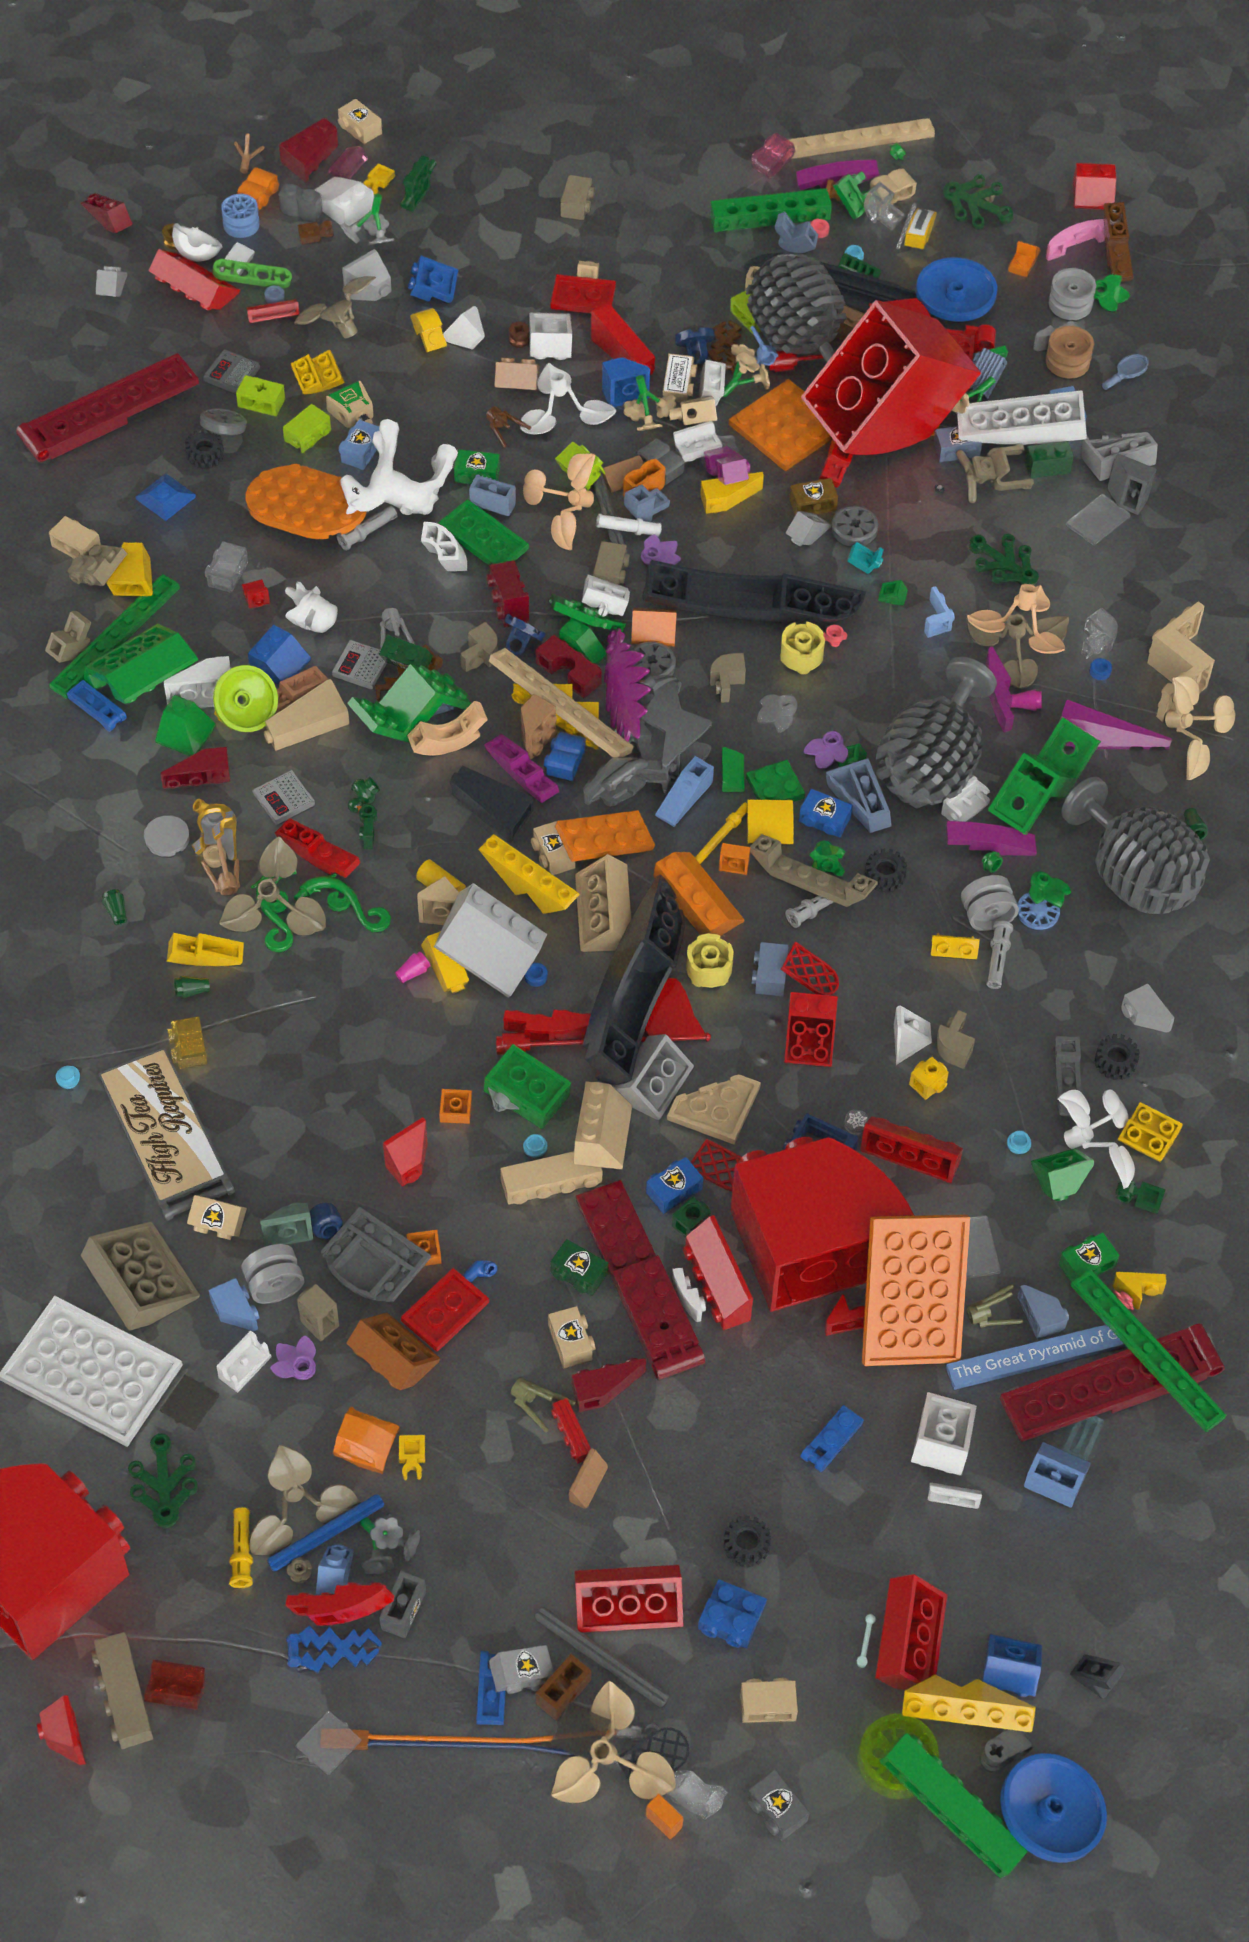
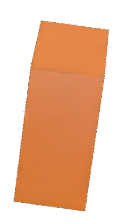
M722 843L719 871L747 875L751 847Z
M442 1089L440 1122L470 1124L472 1090Z
M437 1230L406 1234L409 1241L431 1255V1259L425 1266L442 1264Z
M658 1793L646 1806V1817L671 1840L682 1829L683 1816Z

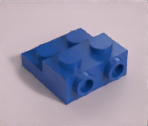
M420 256L418 262L413 263L410 274L414 275L408 283V288L411 289L410 295L428 302L431 297L451 303L454 298L458 269Z
M718 1579L699 1619L698 1629L708 1637L715 1638L717 1636L726 1640L733 1647H744L747 1649L767 1599Z

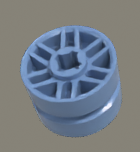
M234 194L223 201L221 210L223 226L227 234L236 238H245L258 231L260 226L258 205L253 197L246 194Z

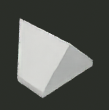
M474 306L462 313L443 333L446 342L473 349L485 337L477 307Z
M902 1006L896 1007L894 1019L896 1065L932 1043L930 1022Z

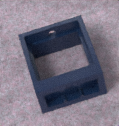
M806 1113L803 1120H798L793 1129L794 1135L792 1139L787 1138L782 1151L785 1150V1147L791 1141L805 1137L807 1132L821 1139L833 1138L855 1151L859 1137Z

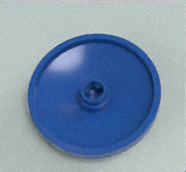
M944 258L930 263L921 271L917 279L916 295L927 311L938 318L956 322L970 321L985 315L993 307L997 296V283L992 273L975 261L964 258Z
M1035 1754L1020 1761L1004 1780L1000 1797L1004 1821L1014 1838L1030 1853L1052 1862H1072L1086 1856L1100 1842L1107 1823L1105 1801L1094 1779L1074 1761L1055 1754Z

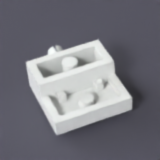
M587 575L582 602L586 603L589 607H598L600 615L603 611L602 616H606L608 613L623 616L629 602L630 591L626 587Z

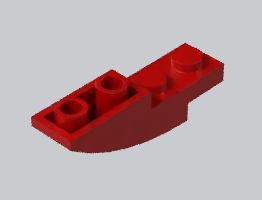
M832 439L828 450L829 454L819 479L831 478L834 487L838 488L853 454L844 453L834 439Z
M291 818L275 832V835L281 837L296 854L329 875L335 872L347 878L360 864L358 856L325 841L323 834Z
M554 1009L552 1017H547L543 1014L535 1015L523 1013L519 1010H505L503 1017L504 1030L518 1033L524 1032L525 1037H530V1042L580 1040L585 1038L591 1014Z
M350 1582L347 1585H336L334 1594L324 1592L321 1595H311L301 1592L298 1595H287L285 1606L295 1615L308 1616L316 1625L323 1626L346 1623L370 1615L393 1602L395 1596L382 1583L373 1582L370 1585H360Z

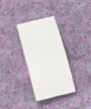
M237 242L225 259L248 263L253 258L255 251ZM220 267V272H224V267ZM244 269L237 270L239 275L244 272Z
M683 1268L673 1269L672 1282L682 1306L696 1322H700L702 1312L706 1311L704 1297H699L697 1288L691 1289L689 1276L684 1277Z

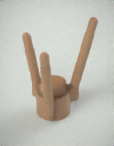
M219 838L216 842L223 873L218 876V880H216L204 860L201 861V864L212 881L215 891L220 892L221 895L229 896L235 894L238 888L241 887L239 882V859L234 860V875H232L231 872H228L223 846Z

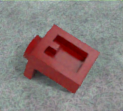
M263 579L242 584V591L249 609L270 604L269 591L265 587Z

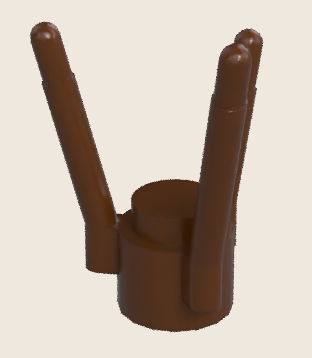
M494 406L487 411L486 418L491 423L490 428L495 432L504 448L507 445L498 427L505 426L509 429L510 425L507 423V419L531 430L530 425L510 415L507 411H502L499 407Z

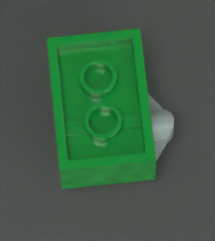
M513 1044L485 1077L484 1092L491 1096L493 1107L496 1111L501 1112L505 1109H511L540 1129H543L570 1096L572 1082Z

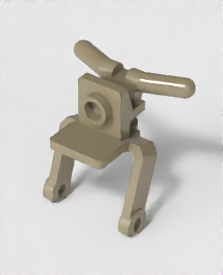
M1023 444L993 448L986 457H973V464L963 450L956 452L957 458L967 473L968 501L970 503H975L977 500L976 482L982 484L985 481H990L998 491L1032 488V485H1034L1033 479L1001 482V478L1010 471L1006 455L1023 453L1022 451L1025 450Z

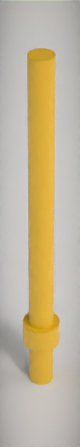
M746 802L735 813L732 812L726 818V823L695 856L699 864L707 858L733 828L735 829L742 822V817L747 813Z

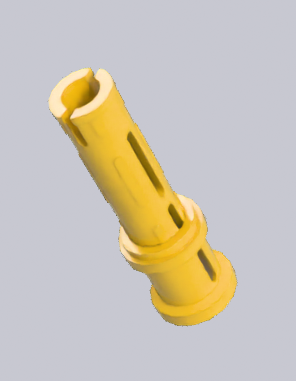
M241 1507L233 1510L234 1543L233 1554L229 1559V1563L232 1566V1577L229 1579V1585L234 1588H247L253 1584V1578L250 1577V1565L253 1564V1557L249 1554L250 1511L248 1508Z

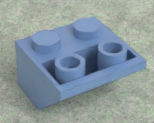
M1043 1442L1029 1469L1024 1487L1072 1508L1091 1463Z

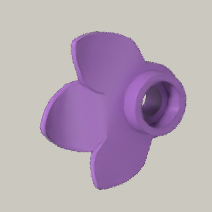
M655 534L651 535L644 541V550L641 552L642 562L646 565H649L651 560L674 565L679 563L681 558L675 554L677 541L660 542Z
M836 731L827 732L822 739H813L804 748L805 754L815 756L816 766L820 769L831 766L834 761L844 762L848 757V749L844 746L843 737Z
M303 1336L296 1347L278 1343L276 1345L278 1362L270 1367L272 1372L281 1378L295 1377L298 1380L311 1378L316 1371V1365L313 1360L316 1349L313 1342L307 1336ZM301 1367L308 1368L306 1371H299Z

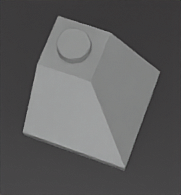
M375 249L343 267L344 287L350 281L359 277H376L364 290L357 294H352L351 300L377 301L391 292V277Z

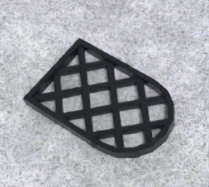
M662 1728L652 1732L648 1737L625 1751L619 1757L622 1758L633 1750L631 1760H625L637 1765V1761H634L636 1751L654 1752L661 1756L672 1758L671 1768L673 1772H677L687 1761L689 1743L681 1731L674 1728ZM664 1731L663 1739L653 1737L657 1733ZM667 1731L677 1733L676 1741L666 1739ZM680 1736L684 1739L685 1743L679 1742ZM648 1740L647 1749L638 1748L639 1745ZM652 1740L662 1742L660 1752L650 1750ZM665 1743L675 1745L673 1755L663 1753ZM678 1746L686 1747L685 1757L676 1756ZM675 1759L683 1760V1762L674 1769ZM618 1762L626 1778L629 1780L632 1769L629 1768V1772H627L624 1766Z

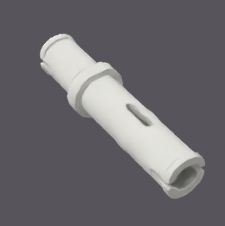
M598 514L596 520V527L634 532L635 535L655 534L658 537L661 532V523L647 522L641 518L634 520Z

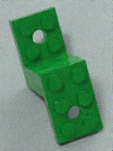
M410 664L379 703H372L365 698L352 697L347 704L373 733L410 743L407 735L420 721L427 723L443 703L464 710L472 703L467 698L468 694L454 684L455 680L449 674L445 673L443 675L435 669L431 671L422 665L418 667Z
M1062 717L1039 755L1023 752L988 811L1024 835H1027L1051 796L1066 798L1101 741ZM1068 742H1073L1075 751L1068 755L1064 749L1065 745ZM1017 797H1022L1024 800V806L1020 810L1014 807V800Z

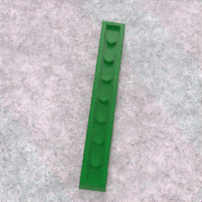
M162 574L152 583V596H139L49 684L50 689L67 699V692L84 680L85 666L124 644L180 589L179 583Z
M1091 1269L1071 1282V1287L1206 1433L1226 1418V1414Z

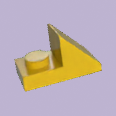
M1116 1272L1113 1288L1119 1293L1123 1291L1133 1299L1131 1302L1133 1307L1139 1310L1142 1302V1293L1148 1296L1163 1294L1166 1285V1274Z

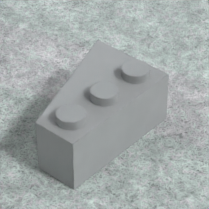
M1148 432L1121 434L1120 438H1109L1108 435H1103L1101 439L1089 440V437H1087V439H1082L1080 457L1099 481L1110 478L1118 453L1149 466L1156 464L1158 444Z

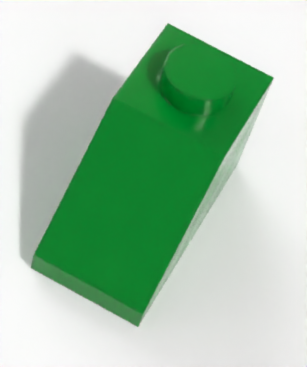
M572 618L559 630V639L566 641L575 651L581 652L590 662L598 664L607 656L605 649L593 631L579 620Z

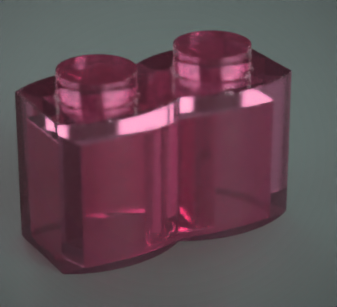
M777 132L765 140L763 147L753 153L751 158L753 168L769 179H772L781 170L782 166L794 156L796 152L794 144Z

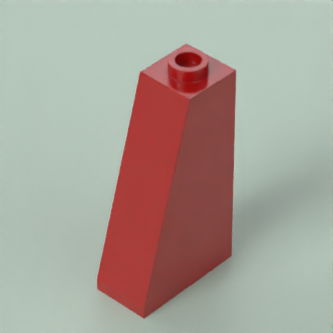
M608 302L591 311V340L613 359L623 357L648 366L650 375L655 372V356Z

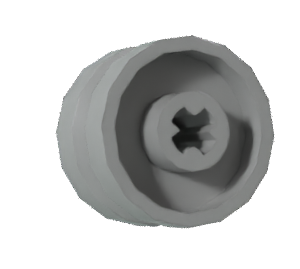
M1066 268L1056 273L1052 280L1048 301L1051 311L1058 317L1067 320H1079L1086 317L1091 312L1096 291L1095 279L1088 272L1077 268Z
M1000 875L985 876L971 882L964 888L961 893V900L967 911L972 928L979 931L993 930L994 922H1011L1018 915L1019 907L1012 895L1013 891L1007 878Z
M275 1244L260 1248L251 1253L241 1265L244 1277L249 1283L251 1296L257 1303L268 1304L284 1300L294 1295L304 1284V1277L300 1267L297 1265V1258L293 1248L289 1245Z

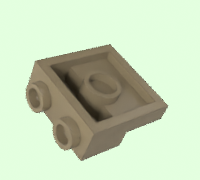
M96 545L89 551L88 556L79 555L76 557L67 572L70 574V579L77 584L84 583L91 586H104L127 553L120 547Z

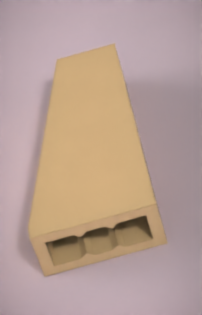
M326 680L266 720L264 737L268 744L271 743L275 751L348 725V710L332 680Z

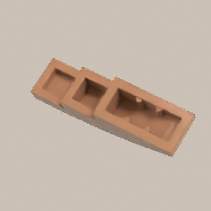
M314 666L281 681L277 689L278 706L275 714L328 680V678Z

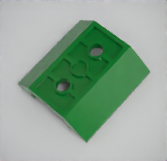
M156 624L85 666L84 681L94 689L102 688L108 683L116 700L124 704L131 703L139 695L154 690L159 683L174 676L179 671L191 667L194 662L198 661V658L178 632Z

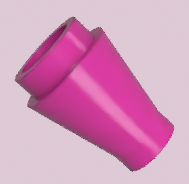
M1034 689L1011 694L1013 697L1011 707L1033 711L1042 709V691Z
M419 951L417 954L413 953L399 970L395 972V975L401 983H405L427 972L431 965L422 952Z

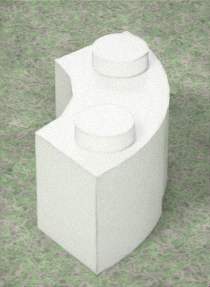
M424 522L421 542L428 551L438 554V561L446 571H467L465 552L455 537L439 524Z

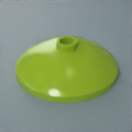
M241 665L227 670L220 676L214 688L213 704L218 717L226 726L238 732H254L265 727V721L275 715L278 706V694L274 682L267 673L254 666ZM239 696L243 698L242 704L238 702Z

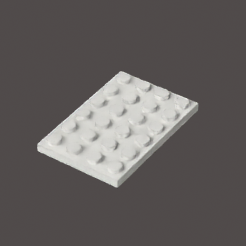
M54 1296L1 1370L0 1381L128 1447L183 1364L181 1360Z

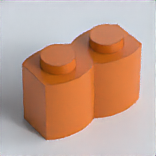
M255 167L250 172L247 180L240 185L237 194H246L253 197L257 202L259 211L268 204L269 197L277 192L279 188L277 175Z
M652 459L645 462L640 469H635L626 474L623 481V496L625 497V492L641 484L649 492L656 488L661 490L665 485L666 467L657 459Z

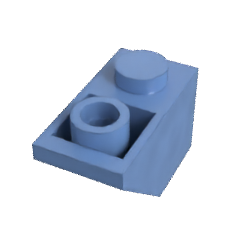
M236 1278L208 1290L210 1301L221 1322L251 1331L258 1330L256 1321L260 1319L258 1311L254 1305H249L247 1299H250L248 1291L244 1285H239Z
M339 1544L327 1547L318 1567L316 1595H321L324 1592L334 1594L336 1585H347L354 1549H348L346 1546Z

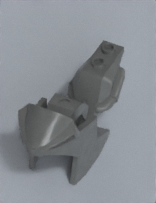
M656 675L638 681V684L651 688L649 693L639 699L640 704L646 707L648 712L639 718L640 738L637 739L633 736L637 751H640L641 759L614 757L605 766L602 765L596 777L592 781H588L583 789L586 804L589 805L601 798L608 807L615 806L636 795L647 782L661 783L663 794L668 795L682 770L695 756L704 761L710 754L711 746L696 740L712 726V722L681 709L678 696L681 689V681L668 675Z

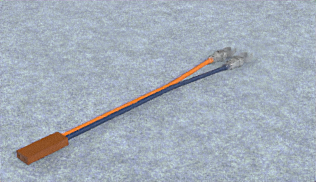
M650 1724L643 1729L639 1725H629L624 1730L615 1729L612 1737L639 1741L643 1737L646 1738L645 1734L641 1735V1731L645 1732L650 1727L659 1730V1727ZM322 1729L320 1747L321 1749L368 1750V1747L372 1745L527 1749L593 1759L591 1753L525 1743L605 1736L610 1730L530 1738L373 1735L369 1733V1730ZM630 1751L622 1758L631 1760L633 1751ZM636 1751L634 1761H638L641 1752ZM617 1761L613 1762V1764L619 1765Z

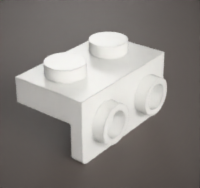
M712 421L673 433L676 451L684 459V462L703 457L704 451L722 447V443L715 433Z

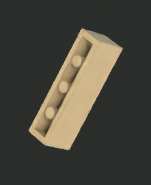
M574 1152L500 1168L501 1182L508 1205L513 1203L522 1204L527 1200L535 1198L544 1199L561 1192L570 1193L575 1189L583 1187L592 1188L602 1183V1168L574 1164Z

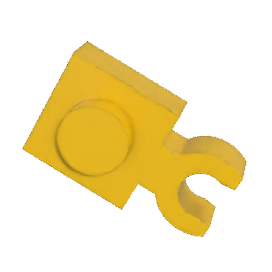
M378 163L367 175L368 180L364 181L363 184L371 188L374 194H377L379 186L385 188L395 177V171Z
M399 1435V1463H406L402 1468L404 1480H407V1473L411 1470L417 1472V1480L422 1478V1468L418 1463H425V1435Z

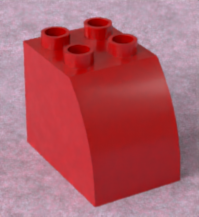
M875 300L802 394L801 398L844 453L856 455L881 454L899 450L929 438L980 376L981 372L938 319Z
M800 1137L791 1141L785 1147V1150L769 1155L763 1150H755L742 1156L734 1167L730 1212L770 1312L866 1284L871 1217L915 1216L897 1186L882 1170L851 1147L833 1138L828 1137L813 1141L811 1137Z
M42 1463L17 1465L0 1469V1628L32 1661L129 1576L124 1555L130 1550V1546L120 1534L124 1530V1526L119 1518L106 1505H102L95 1512L85 1499L89 1495L88 1489L72 1471L68 1470L59 1477L47 1464Z

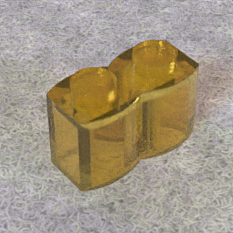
M199 1016L171 1021L172 1029H167L169 1042L175 1043V1048L171 1049L173 1063L178 1062L179 1069L208 1064Z

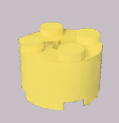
M811 622L798 625L792 623L787 626L782 633L781 662L800 674H808L810 670L818 667L823 660L825 645L822 629Z
M710 933L699 935L697 940L688 946L686 971L692 984L696 987L712 988L724 986L732 974L734 951L730 943L720 939V935Z

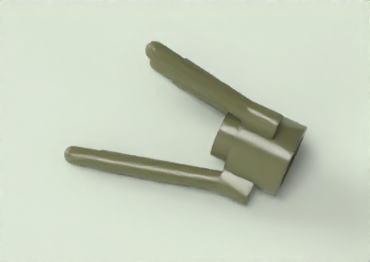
M1010 1284L984 1299L966 1306L972 1325L979 1324V1327L983 1328L986 1326L1023 1323V1319L988 1320V1317H991L989 1306L1011 1297L1012 1292L1008 1291L1013 1289L1014 1285Z
M522 1377L515 1382L511 1390V1395L516 1397L514 1403L522 1407L544 1432L548 1431L547 1426L525 1402L531 1403L536 1395L547 1400H552V1398L563 1400L567 1398L542 1388L531 1381L529 1382ZM567 1398L570 1405H576V1401Z

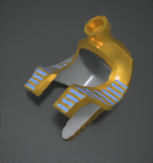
M197 799L193 804V811L199 813L197 824L201 830L200 839L192 844L193 850L199 855L206 847L217 845L216 840L220 838L228 858L236 860L237 821L235 814L225 804H207L204 800Z

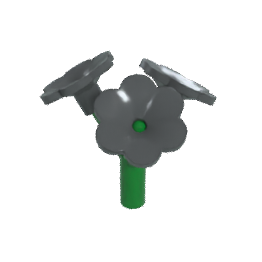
M367 1517L360 1521V1525L370 1534L373 1544L372 1557L362 1562V1568L366 1574H384L387 1570L394 1568L392 1558L389 1556L382 1557V1551L379 1549H385L386 1547L393 1549L397 1545L403 1547L404 1561L407 1562L415 1555L420 1542V1530L415 1529L406 1538L402 1536L403 1529L398 1526L397 1520L393 1517L387 1519L378 1518L375 1524Z

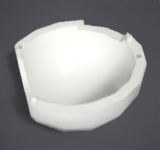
M178 223L174 224L172 232L174 245L178 252L188 260L196 262L207 261L216 256L221 250L222 244L211 235L199 230L198 227L188 228L180 226Z

